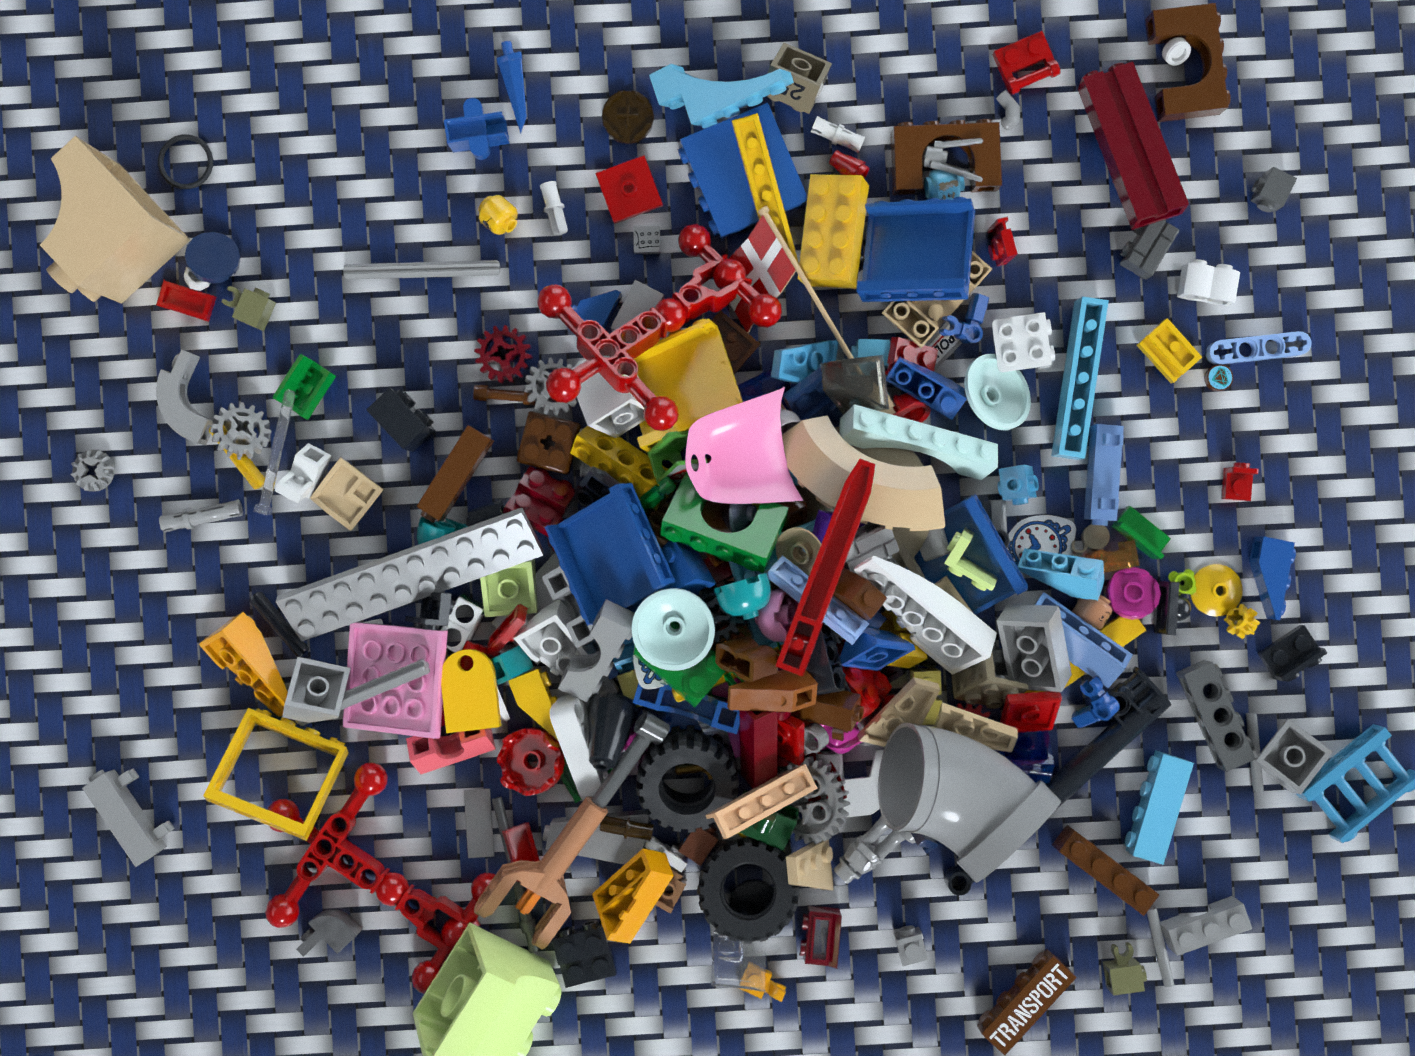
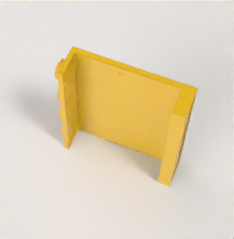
M710 319L697 320L691 327L669 333L668 337L659 340L656 345L634 359L638 365V377L655 396H667L672 399L677 405L679 413L677 422L671 429L665 431L652 429L647 425L646 421L639 424L643 436L638 437L637 440L640 448L647 452L668 432L688 431L698 419L743 402L719 328Z

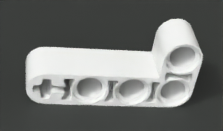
M569 694L559 697L550 708V719L581 799L584 800L588 796H594L608 776L607 771L596 770L589 762L587 717L590 698L585 702Z

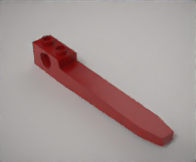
M859 459L844 483L776 667L800 676L805 674L871 495L876 466L872 462Z

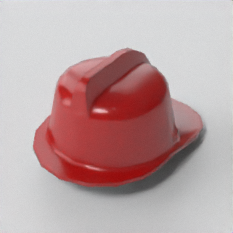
M908 393L900 396L895 394L893 396L892 402L895 405L893 409L896 412L893 415L920 423L924 422L930 415V407Z

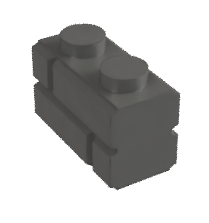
M1164 220L1134 229L1133 232L1137 234L1133 242L1128 241L1120 253L1123 256L1119 263L1121 266L1146 280L1153 276L1179 233V229L1166 223Z

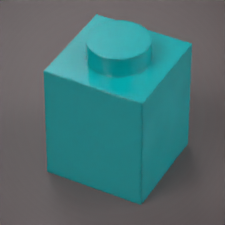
M519 645L490 659L495 668L497 685L511 680L534 667L529 656Z

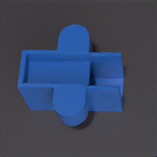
M469 98L464 102V117L444 120L447 144L453 153L470 150L476 159L484 160L490 155V147L510 144L507 123L502 111L485 114L481 102L476 98Z

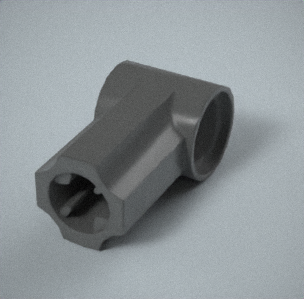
M982 501V506L1007 548L1010 539L1007 534L1006 501Z

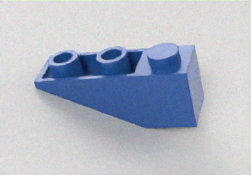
M901 357L898 358L885 377V380L951 420H953L967 400L965 388L939 373Z
M1261 536L1254 537L1249 563L1266 618L1281 620V616L1286 610L1285 593L1291 584L1290 566L1296 557L1295 542Z

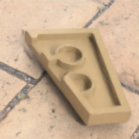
M829 839L826 841L822 840V842L817 844L812 842L786 857L789 885L820 890H834L831 867L833 852L832 848L829 847Z

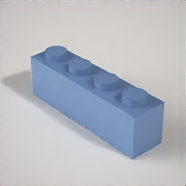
M1045 592L1042 593L1034 605L1059 606L1069 661L1093 678L1099 677L1103 685L1109 688L1126 669L1133 654Z

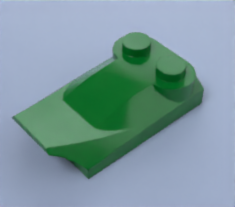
M677 621L670 623L671 628H680V624ZM636 646L634 647L633 655L694 708L726 672L715 663L716 652L711 648L707 655L696 665L684 670L671 671L650 664L641 656Z

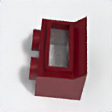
M808 906L807 914L803 913L802 930H806L805 940H800L799 956H803L805 964L830 966L837 969L842 914L839 908Z

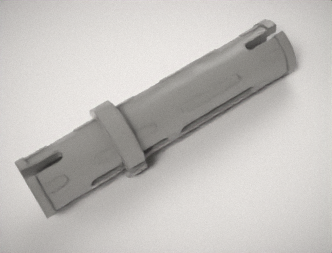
M239 499L190 510V508H187L176 514L160 516L159 524L163 533L182 528L193 529L196 525L243 516V508Z

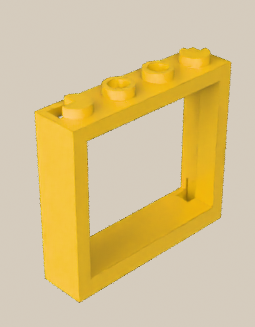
M248 708L203 797L208 802L307 841L349 753L347 747L344 746L345 743L338 741L337 738L330 737L328 740L320 737L321 733L312 728L306 727L303 730L295 727L296 723L287 718L275 719L271 717L272 714L267 710L257 708L255 711ZM255 724L336 756L304 824L222 792Z

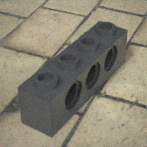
M1203 660L1177 671L1176 675L1217 768L1228 772L1255 760L1256 758L1252 752L1255 750L1251 739L1245 736L1242 729L1244 722L1240 714L1234 711L1231 704L1233 697L1230 691L1223 686L1221 681L1223 675L1219 666L1211 661ZM1210 684L1211 693L1205 697L1203 695V688L1205 685ZM1220 708L1222 716L1219 720L1215 721L1214 712ZM1231 732L1232 741L1226 745L1224 737L1227 733Z

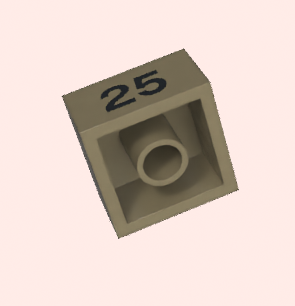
M783 43L772 61L768 73L778 69L791 72L794 83L786 86L784 92L777 95L769 94L767 97L773 101H781L790 105L796 111L810 114L822 91L832 63Z

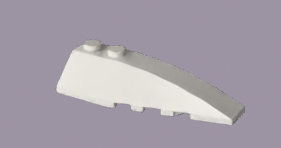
M872 556L855 566L854 571L857 575L869 580L888 598L883 606L887 611H893L897 616L896 622L901 628H907L911 633L910 639L913 643L952 675L990 658L997 633L944 590L923 577L876 556Z

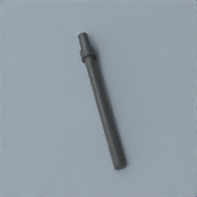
M500 796L493 798L492 803L507 863H511L502 833L503 830L510 827L503 799ZM516 881L513 888L518 902L524 894L525 888L520 885V882ZM531 912L529 914L525 913V915L520 913L522 920L519 922L523 934L525 933L529 952L535 953L540 950V948L532 944L536 926L535 918H532Z

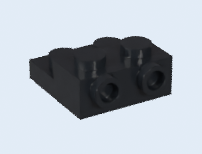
M597 920L588 921L582 924L581 928L573 930L572 927L561 928L553 937L552 943L557 963L561 968L565 988L617 975L610 942L606 938L602 923H598Z

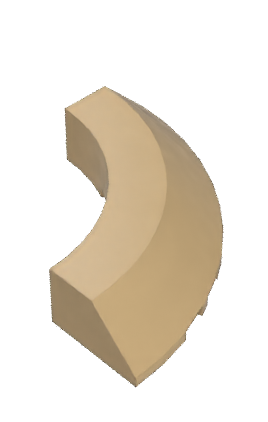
M828 415L802 420L782 435L787 468L798 479V484L802 488L806 487L811 493L816 495V500L830 509L836 507L846 479L858 460L863 459L876 464L871 495L861 523L867 524L871 522L885 525V529L890 530L893 527L910 528L909 531H928L945 527L941 486L932 465L905 467L887 464L870 458L856 450L840 436Z

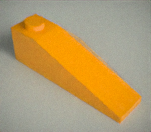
M242 612L201 641L199 645L222 670L228 667L237 675L235 680L240 685L246 684L253 688L255 697L280 717L283 715L288 691L261 631L256 627L254 620Z

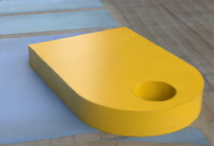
M465 649L453 653L446 659L442 667L441 689L446 733L501 727L496 673L492 661L484 653L474 649ZM464 655H468L473 659V667L469 671L462 669L460 666V659Z

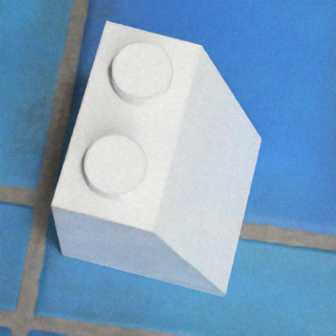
M586 359L579 361L575 367L586 361ZM599 373L581 383L582 388L577 399L589 427L617 438L645 421L643 415L644 407L630 392H617Z

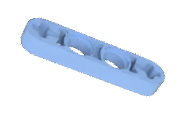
M1298 331L1219 340L1207 347L1205 355L1207 360L1213 365L1296 357L1310 350L1311 339L1308 334ZM1296 339L1298 342H1302V346L1299 348L1296 346L1285 348V343L1296 341ZM1268 340L1276 342V353L1270 354L1266 351L1265 344ZM1242 343H1247L1251 346L1250 356L1244 357L1240 354L1239 346ZM1219 346L1220 350L1231 349V354L1219 357V355H1214V350H1217Z

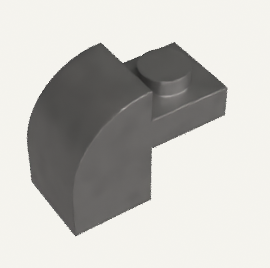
M337 909L322 911L308 923L311 928L300 937L303 943L296 950L304 957L316 944L324 939L338 954L360 933L362 927L344 911Z

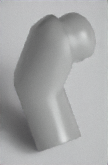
M1005 90L996 99L1006 110L1005 118L1001 120V125L1005 130H1011L1014 126L1017 127L1020 122V106L1009 92Z

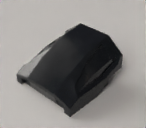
M592 466L573 492H575L576 501L580 505L587 507L610 493L609 488L621 483L605 471Z

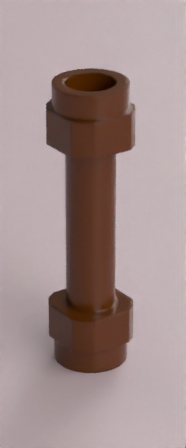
M488 385L474 386L473 399L475 401L488 402V399L518 401L523 402V405L535 406L536 404L535 401H527L531 393L489 389Z

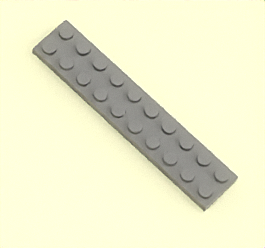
M519 508L278 595L276 603L299 639L305 641L431 596L433 592L439 593L544 555V549L523 508Z

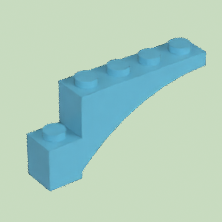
M669 64L649 75L659 105L669 107L670 109H677L685 105L691 124L701 126L702 128H708L717 124V120L724 116L728 118L740 113L739 109L747 105L755 106L763 101V97L769 94H780L786 90V86L794 83L791 72L782 69L756 78L732 82L699 79L685 73L683 67Z

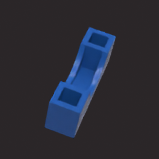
M638 683L633 699L634 704L657 711L683 715L711 727L737 734L740 725V710H729L727 708L728 700L706 694L694 708L686 700L677 702L672 695V688L669 685L662 684L664 685L663 687L645 689Z

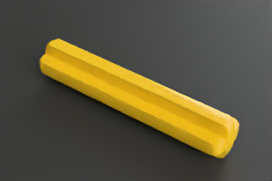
M223 425L224 435H226L228 431L225 429V426ZM235 453L229 457L253 489H259L267 483L266 478L246 454L242 455L241 460L237 459V454Z

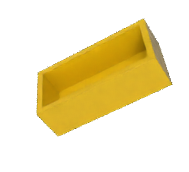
M810 174L799 266L812 287L857 289L866 215L865 203H867L869 185L862 175Z

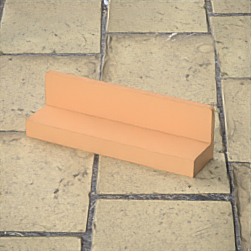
M806 764L781 773L705 816L707 819L714 818L723 838L728 839L818 788Z

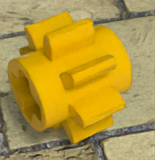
M1240 604L1239 608H1230L1226 618H1224V621L1230 625L1226 631L1232 635L1236 634L1241 639H1244L1245 635H1254L1257 625H1260V622L1254 618L1257 612L1252 608L1248 609L1243 604Z

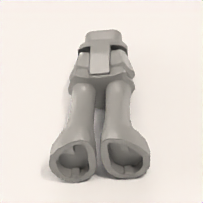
M881 815L878 821L863 836L857 837L856 841L850 844L845 855L840 857V863L834 868V871L845 883L849 884L854 878L859 879L861 874L876 869V865L883 863L882 860L902 841L907 840L912 844L916 843L912 834L907 831L893 830L880 844L875 846L873 843L889 829Z

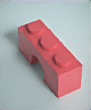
M491 728L456 732L452 735L440 736V738L436 739L417 736L406 738L410 762L420 774L496 750Z

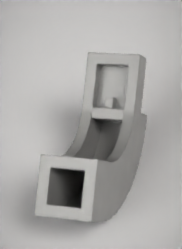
M181 350L180 354H177L173 359L172 372L160 370L156 387L158 406L163 418L176 433L192 442L206 445L211 435L209 428L214 424L213 420L198 413L191 406L187 395L188 383L200 357Z

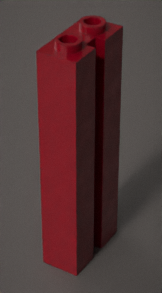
M1133 61L1126 64L1116 63L1106 73L1095 70L1084 75L1077 90L1131 230L1183 214L1189 202Z

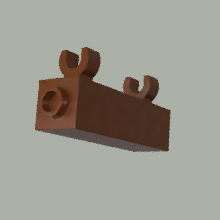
M469 425L466 427L416 507L422 510L420 515L433 523L436 519L438 521L445 520L494 443V440Z
M843 690L817 695L815 705L793 711L791 716L833 727L832 739L843 741L844 732H851L856 723L861 722L864 707L861 706V694Z

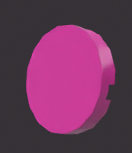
M1137 567L1123 568L1115 573L1108 581L1106 587V598L1111 601L1109 605L1112 610L1119 616L1130 620L1142 619L1151 614L1159 604L1161 595L1156 579H1153L1145 569Z

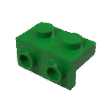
M300 354L274 393L273 399L308 420L336 378V375L317 362Z

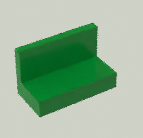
M1127 506L1117 518V521L1111 526L1151 559H1162L1165 556L1161 551L1171 538L1131 506Z

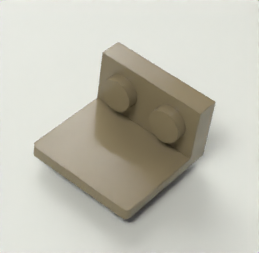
M992 652L990 658L952 675L954 699L963 700L967 704L986 705L990 709L1001 707L1005 703L1007 694L1024 693L1029 690L1028 684L995 677Z

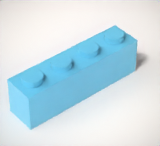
M1156 750L1154 756L1150 757L1147 765V770L1149 771L1147 780L1143 781L1140 788L1141 800L1139 806L1135 807L1132 815V820L1134 821L1132 830L1127 833L1125 838L1126 851L1131 855L1164 865L1194 763Z

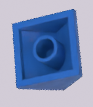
M866 627L853 645L845 640L840 660L842 666L878 671L915 650L914 644L890 631Z

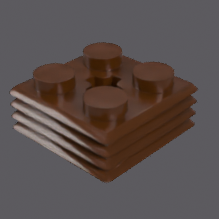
M529 411L517 462L568 475L574 456L570 452L576 435L580 432L581 425L577 422ZM548 436H552L555 446H550L549 450H545L546 447L542 444L543 439H548Z

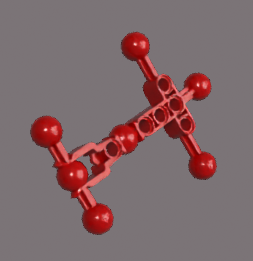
M698 224L688 225L679 234V248L689 257H700L705 264L693 271L692 279L680 289L679 293L675 292L672 298L660 300L655 307L639 314L610 334L596 321H584L571 308V296L568 290L561 285L551 284L540 291L537 305L541 313L548 318H559L576 335L577 349L586 359V361L574 369L561 367L553 370L547 378L546 389L550 397L555 401L568 403L575 400L582 388L581 383L599 373L617 392H630L644 407L643 415L649 427L657 431L671 429L678 420L677 405L667 396H655L637 377L638 365L634 359L656 345L660 338H665L667 332L679 330L684 323L689 322V319H694L707 311L719 312L736 299L737 294L749 305V317L759 327L768 328L778 322L782 315L781 304L776 297L770 294L760 295L751 286L752 279L746 278L745 268L739 261L727 259V255L720 256L710 246L711 237L705 227ZM713 277L714 283L721 290L715 291L702 285Z
M365 763L356 770L354 775L356 788L342 809L334 813L321 830L313 827L306 841L311 845L297 865V876L285 894L276 895L268 901L265 909L266 919L272 926L277 928L291 926L299 915L298 901L310 883L317 879L329 866L359 887L370 889L369 893L373 894L375 892L382 904L396 906V911L400 909L401 914L417 927V935L438 948L431 960L419 963L412 973L414 988L419 993L425 994L468 924L472 923L480 926L477 919L479 915L474 913V908L479 897L496 874L482 873L473 880L471 885L473 898L466 908L462 909L446 896L436 898L420 889H414L413 884L409 887L408 881L402 874L396 872L388 873L390 871L389 868L385 870L380 861L348 841L347 837L356 824L355 816L367 798L380 794L387 785L385 769L376 763ZM278 799L272 802L267 809L301 824L305 822V820L300 818L299 808L293 801ZM337 817H341L346 821V829L337 826ZM269 826L274 831L283 832L281 830ZM322 839H326L331 843V851H327L322 847ZM344 854H348L353 858V865H348L344 862ZM307 862H313L317 867V872H311L307 868ZM365 869L373 870L376 879H368L365 875ZM409 899H416L420 904V908L413 909L409 905ZM436 909L453 917L444 923L441 933L428 924V921L434 918Z

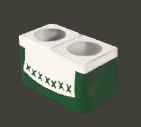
M465 594L458 597L453 606V611L449 615L448 626H443L441 630L455 628L460 631L462 639L455 647L447 645L448 649L453 652L460 651L467 640L470 642L473 640L485 617L482 603ZM466 604L474 610V617L469 623H461L457 620L455 613L459 606Z

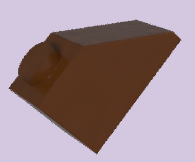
M843 568L833 594L864 620L872 619L888 599L869 580L846 568Z

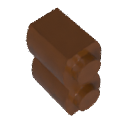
M747 636L716 644L715 663L724 671L735 672L742 680L751 682L777 673L778 653L769 646H759L756 641Z

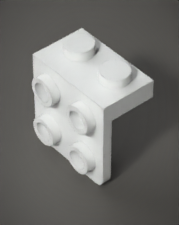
M1045 312L993 321L992 331L997 368L1000 372L1037 367L1038 369H1045L1052 365V361H1055L1054 346L1049 345L1048 335L1052 334L1050 319H1046Z

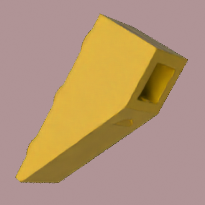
M541 667L508 680L517 705L558 740L550 719V708L558 698L556 695L553 697L551 695L549 687L552 686L547 671L543 672Z

